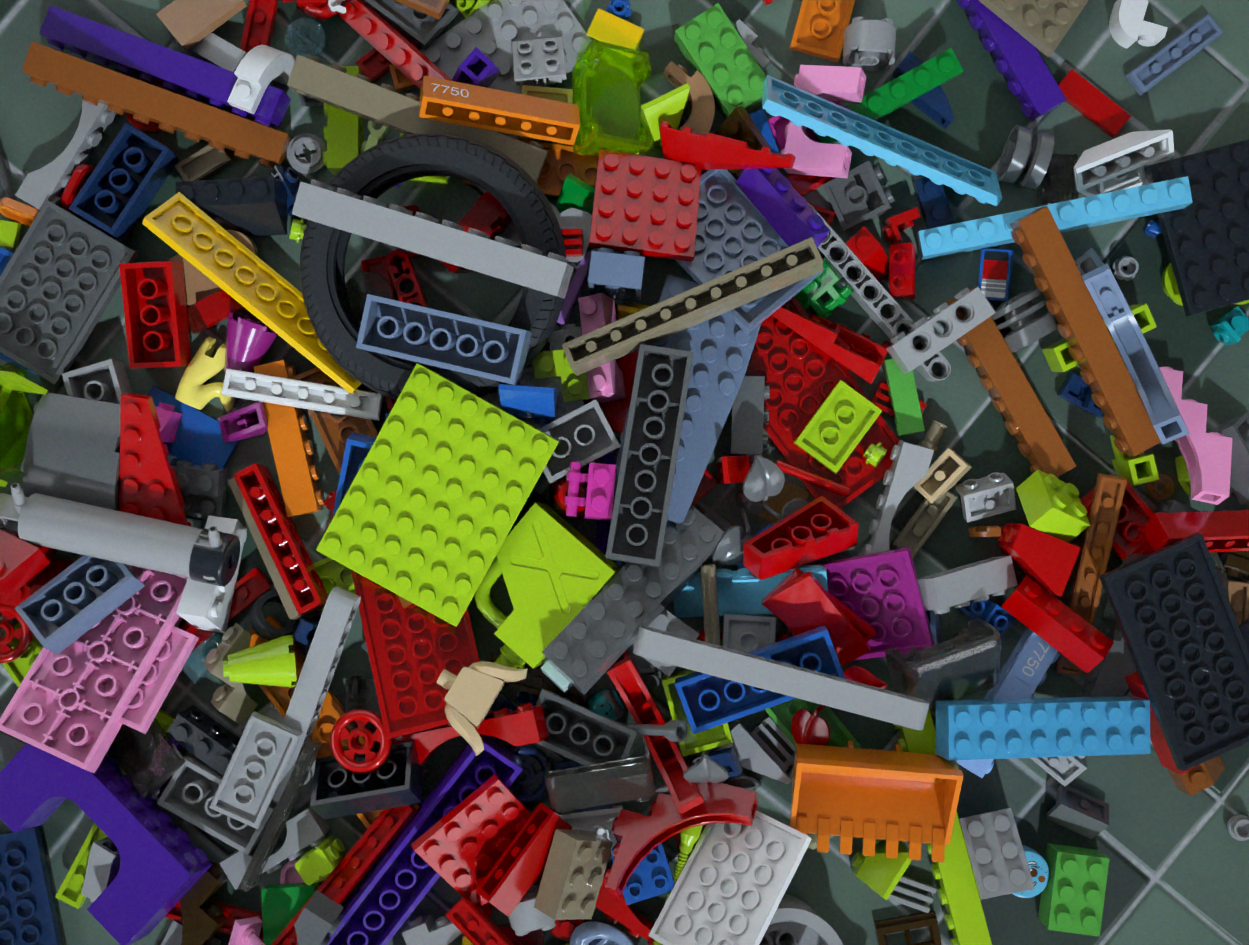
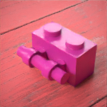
M571 462L570 472H567L566 481H569L568 496H565L564 505H567L566 516L576 517L577 506L585 507L584 518L611 521L616 465L589 462L588 474L580 473L581 463ZM579 483H587L586 498L578 497Z

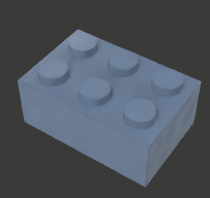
M598 248V251H592L588 277L590 295L603 293L610 298L640 301L645 257H641L640 253L635 251H624V254H616L614 250L609 248Z

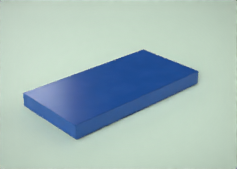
M153 385L147 396H152L154 406L158 407L159 402L175 406L174 411L182 413L174 443L163 442V444L167 445L169 453L181 460L193 461V465L202 466V463H217L218 468H226L241 440L224 442L218 420L178 401L172 394Z

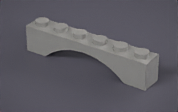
M82 101L79 125L71 142L52 162L36 171L28 173L15 196L39 210L46 199L62 207L61 197L75 168L81 164L88 163L89 155L94 147L101 142L102 133L107 125L111 124L114 120L115 113L107 109L108 106L98 102V105L94 106Z
M899 440L898 445L893 446L890 460H893L890 470L885 472L883 485H886L883 495L880 494L877 499L876 509L879 511L876 520L872 519L870 523L869 534H871L869 544L864 545L862 555L890 551L889 533L897 506L904 495L918 481L927 476L934 453L933 449Z

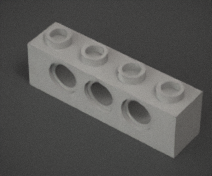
M966 287L954 296L956 301L950 305L947 302L941 304L933 310L935 315L927 320L924 316L911 325L914 330L908 334L902 331L890 340L892 345L887 347L886 350L903 374L911 372L996 313L979 287L972 290ZM957 308H961L964 311V320H959L956 317L955 312ZM936 322L942 324L944 328L942 335H938L934 330ZM914 337L922 340L923 346L921 350L914 348L912 343Z

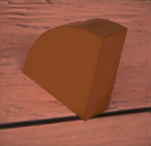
M994 525L968 528L969 537L1001 536V527Z

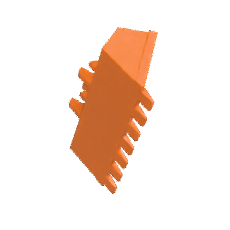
M847 740V746L845 747L797 743L793 765L792 804L789 827L805 835L807 833L817 834L818 852H829L830 835L840 836V854L850 855L852 853L853 837L863 838L862 855L873 857L875 855L876 839L886 840L885 857L896 859L898 857L899 841L908 842L909 860L919 861L921 860L922 843L931 844V860L943 863L945 845H950L963 773L962 770H959L956 760H947L936 754L902 752L900 744H895L894 750L886 751L854 748V743L851 740Z

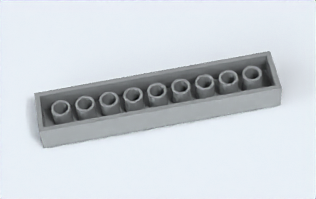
M311 179L310 184L300 181L292 215L565 299L574 267L568 264L569 259H566L564 256L549 252L548 257L542 256L543 251L532 246L522 244L521 249L516 248L517 243L496 236L493 241L490 240V235L473 228H469L467 233L464 232V227L447 220H443L442 224H438V219L424 213L416 212V215L412 216V211L390 203L389 208H387L388 204L380 202V200L364 195L363 200H361L362 196L342 188H337L336 191V188Z

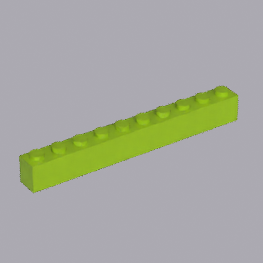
M929 708L923 730L893 724L895 730L899 729L901 739L897 741L902 747V752L936 754V731ZM956 810L950 845H945L944 862L930 864L934 879L939 880L940 889H937L939 900L946 907L947 914H944V920L948 930L952 929L954 939H950L951 945H992ZM924 843L926 851L930 855L931 844Z

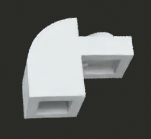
M1117 0L1114 3L1109 20V29L1113 39L1120 46L1128 49L1135 41H1138V44L1142 46H1155L1165 38L1168 27L1143 20L1148 0Z

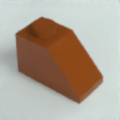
M1217 756L1197 765L1183 775H1179L1170 769L1168 771L1177 789L1192 796L1214 785L1225 769V766L1220 756Z

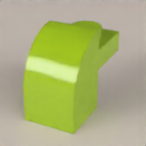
M1110 435L1115 459H1112V463L1118 476L1127 478V483L1130 486L1159 480L1153 454H1144V451L1136 456L1123 454L1114 444V435Z

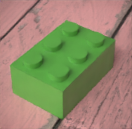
M1047 843L1045 861L1049 867V881L1041 892L1038 920L1048 930L1100 937L1109 858L1095 849Z

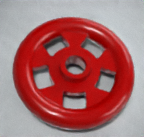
M0 603V612L3 620H0V628H3L6 634L4 637L0 636V663H8L18 659L28 650L33 640V632L16 611V606ZM16 618L20 622L21 628L15 630L9 621ZM16 637L20 640V643L13 649L8 643Z
M354 709L343 714L337 720L331 732L330 744L335 759L344 768L353 772L364 773L378 768L386 760L391 749V739H386L382 717L371 710ZM355 720L358 728L350 732L347 725ZM368 722H371L377 728L374 734L365 728ZM359 736L365 738L364 745L359 743ZM347 738L350 750L344 751L341 740ZM374 740L381 743L378 753L371 751ZM355 753L365 754V762L355 761Z

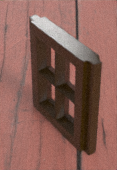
M934 910L929 911V913L921 912L874 921L878 945H888L886 934L905 931L907 945H942ZM929 927L931 941L912 944L910 930Z

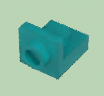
M1235 306L1210 327L1214 331L1215 338L1227 346L1238 343L1241 340L1240 337L1249 330V319L1238 306Z

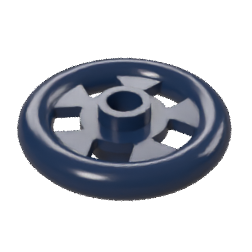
M529 744L508 747L507 749L516 755L525 754L526 762L521 763L522 771L527 774V778L522 780L517 776L512 784L522 788L519 795L513 794L524 805L538 802L548 793L552 785L553 768L549 758L539 748ZM536 761L542 767V771L537 774L531 765ZM536 780L540 786L536 791L532 792L528 787Z

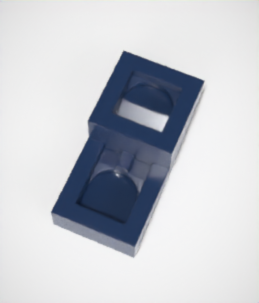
M1068 372L1056 395L1101 419L1104 417L1101 408L1096 406L1092 400L1091 394L1093 392L1090 386L1079 375Z

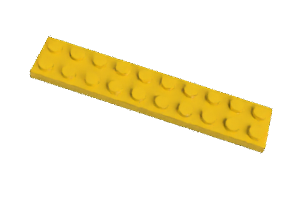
M178 192L144 217L142 223L347 392L352 394L362 384L347 373L321 343L308 317L302 293L183 194Z

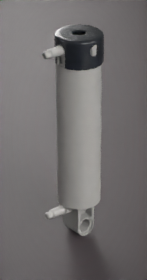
M18 483L11 485L12 495L0 493V529L18 533L19 538L27 543L187 577L194 581L225 587L231 581L238 565L240 556V540L238 536L219 532L215 526H211L209 529H199L38 493L25 497L23 489Z

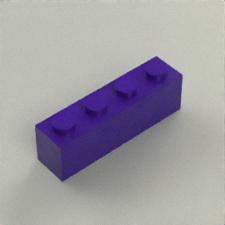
M777 168L744 169L736 181L737 186L789 247L812 237L818 248L830 232L823 219L816 215L806 199L798 194L792 187L791 182Z

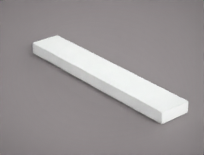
M228 368L226 369L222 395L377 421L380 420L384 395L380 393L355 390L350 394L342 387Z

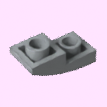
M739 19L735 24V29L763 72L768 69L770 60L763 49L755 47L758 38L756 30L749 23L744 24Z

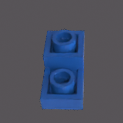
M970 600L969 606L956 608L999 639L1003 637L1015 620L1012 615L990 600L979 602Z

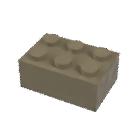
M556 829L534 908L554 920L592 919L613 842L593 831Z

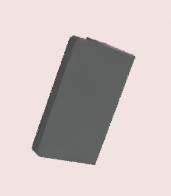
M1061 784L1057 788L1056 805L1046 813V819L1089 839H1093L1109 826V804L1068 785L1063 786Z

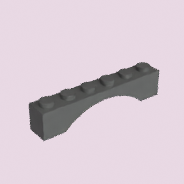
M316 891L294 924L298 945H327L331 939L327 934L333 935L342 921L338 916L343 907L319 891Z

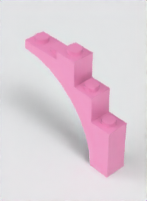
M1159 367L1190 433L1175 439L1186 461L1190 477L1191 500L1218 505L1230 495L1232 438L1222 436V434L1217 432L1206 433L1208 404L1198 403L1193 399L1182 400L1183 372L1173 370L1171 367Z

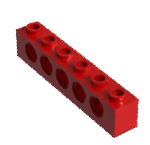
M254 463L233 474L298 614H310L324 607L328 594L292 518L287 517L284 501L267 466Z

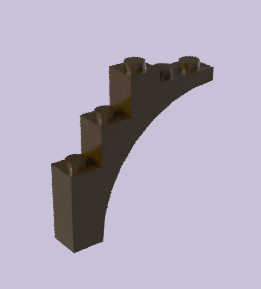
M210 860L213 865L180 900L183 919L181 945H210L209 941L228 919L223 914L224 912L221 907L210 902L228 879L221 865L217 862Z

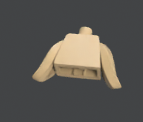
M479 661L472 663L468 668L463 667L458 676L446 669L440 674L436 683L449 690L444 698L447 720L469 743L476 756L484 751L483 740L476 728H479L504 686V682H517L526 679L528 668L516 669L493 662Z

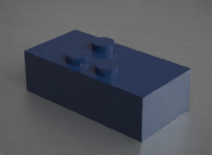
M125 123L69 209L79 217L124 243L175 167L174 165L179 161V158L166 146Z

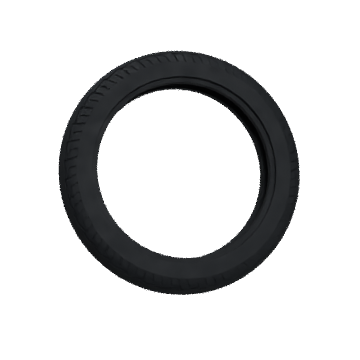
M418 133L393 138L375 145L355 157L328 183V186L336 188V191L337 188H342L362 196L361 200H363L364 195L377 199L390 188L414 178L450 176L463 179L486 189L502 204L513 220L522 244L543 251L542 256L548 257L549 252L566 258L565 244L559 222L548 199L537 183L511 158L497 149L474 139L446 133ZM308 220L300 252V283L310 322L325 349L347 373L370 389L397 400L416 364L397 357L356 348L361 324L350 305L344 273L345 256L352 233ZM523 287L518 308L508 324L509 327L532 332L524 370L533 362L550 338L564 301L563 298L528 287ZM425 366L479 397L499 389V384H507L440 367Z

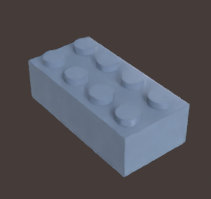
M83 555L15 607V609L42 646L58 655L145 585L127 564Z

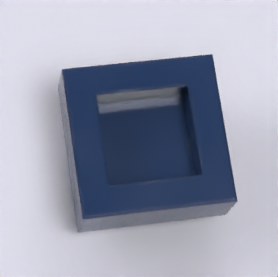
M733 747L712 751L708 754V757L727 770L729 777L741 774L743 769Z

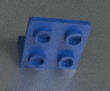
M663 842L656 846L639 863L628 879L623 891L627 905L673 890L675 883L664 851ZM615 846L611 849V857H612V860H613V852H614Z

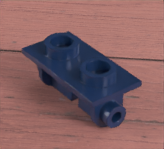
M275 165V171L270 173V176L276 177L283 182L288 194L287 212L294 219H299L301 217L292 215L300 185L298 174L291 166Z

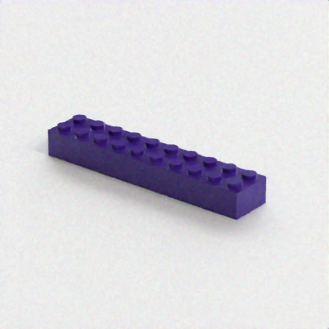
M480 734L484 744V751L477 756L468 744L418 808V813L388 847L343 905V910L338 916L342 921L333 935L327 934L331 937L327 945H387L440 877L413 850L411 844L494 774L509 788L523 770L521 758L488 735Z

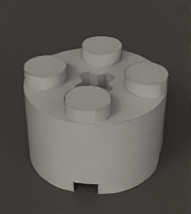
M866 17L853 18L852 24L844 31L843 64L846 66L848 63L851 67H861L864 73L878 72L879 67L886 65V69L890 68L895 63L896 29L893 26L894 21L889 18L880 20H868Z
M541 881L531 885L508 917L510 926L517 936H523L530 931L538 929L543 931L550 930L556 926L553 918L534 908Z

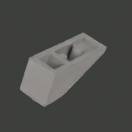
M737 719L729 725L733 743L715 748L716 751L733 747L741 767L786 784L792 781L789 775L784 772Z

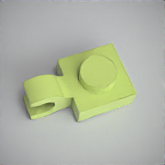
M368 121V129L371 134H369L368 140L363 142L360 154L382 143L389 128L382 126L381 129L375 130L374 126L376 123Z

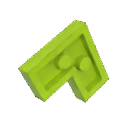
M563 349L540 352L533 360L535 380L561 377L564 402L590 399L587 372L577 376L571 369Z

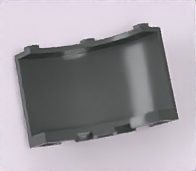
M48 392L46 395H42L40 401L34 406V416L28 434L25 456L21 463L25 497L38 493L119 511L121 404Z

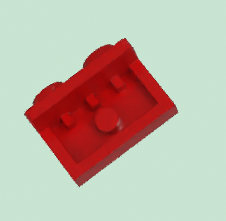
M914 243L890 245L889 294L893 298L903 300L915 299Z

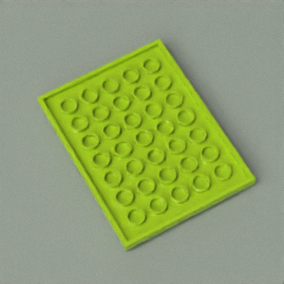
M417 363L316 551L457 627L559 441L422 364Z

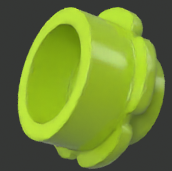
M303 218L301 220L293 219L289 239L297 240L296 243L303 239L306 228Z
M872 443L864 454V457L867 458L866 464L870 463L876 467L887 452V449L881 446L882 443L877 445Z

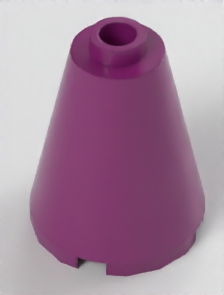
M231 309L228 314L224 373L226 374L227 368L254 373L253 367L260 364L278 334L251 312L243 311L242 315L235 314L237 309Z

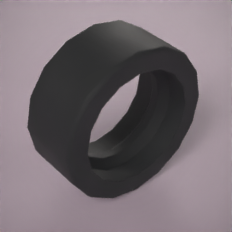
M276 589L265 592L257 599L250 610V623L253 630L260 637L268 641L293 634L300 620L290 619L289 625L283 629L275 628L266 622L262 614L263 607L269 602H277L281 605L283 603Z

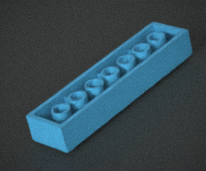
M1135 696L935 701L936 755L947 760L1151 754L1150 700Z

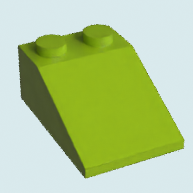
M690 669L671 673L670 676H661L672 720H683L687 726L686 738L683 742H679L683 757L733 743L728 722L696 734L692 733L675 687V678L695 672Z

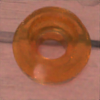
M1158 474L1159 480L1148 482L1147 488L1153 498L1164 500L1173 494L1175 485L1169 476ZM1159 482L1163 485V489L1160 492L1157 490Z

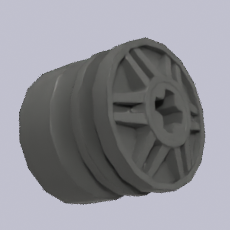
M1038 288L1022 292L1002 303L995 310L996 313L991 316L993 320L1001 316L1004 317L1005 321L997 325L998 330L1010 327L1011 332L1004 336V340L1012 353L1058 329V322L1054 315L1050 312L1042 315L1038 313V310L1046 304L1045 299L1036 304H1033L1031 301L1041 294Z

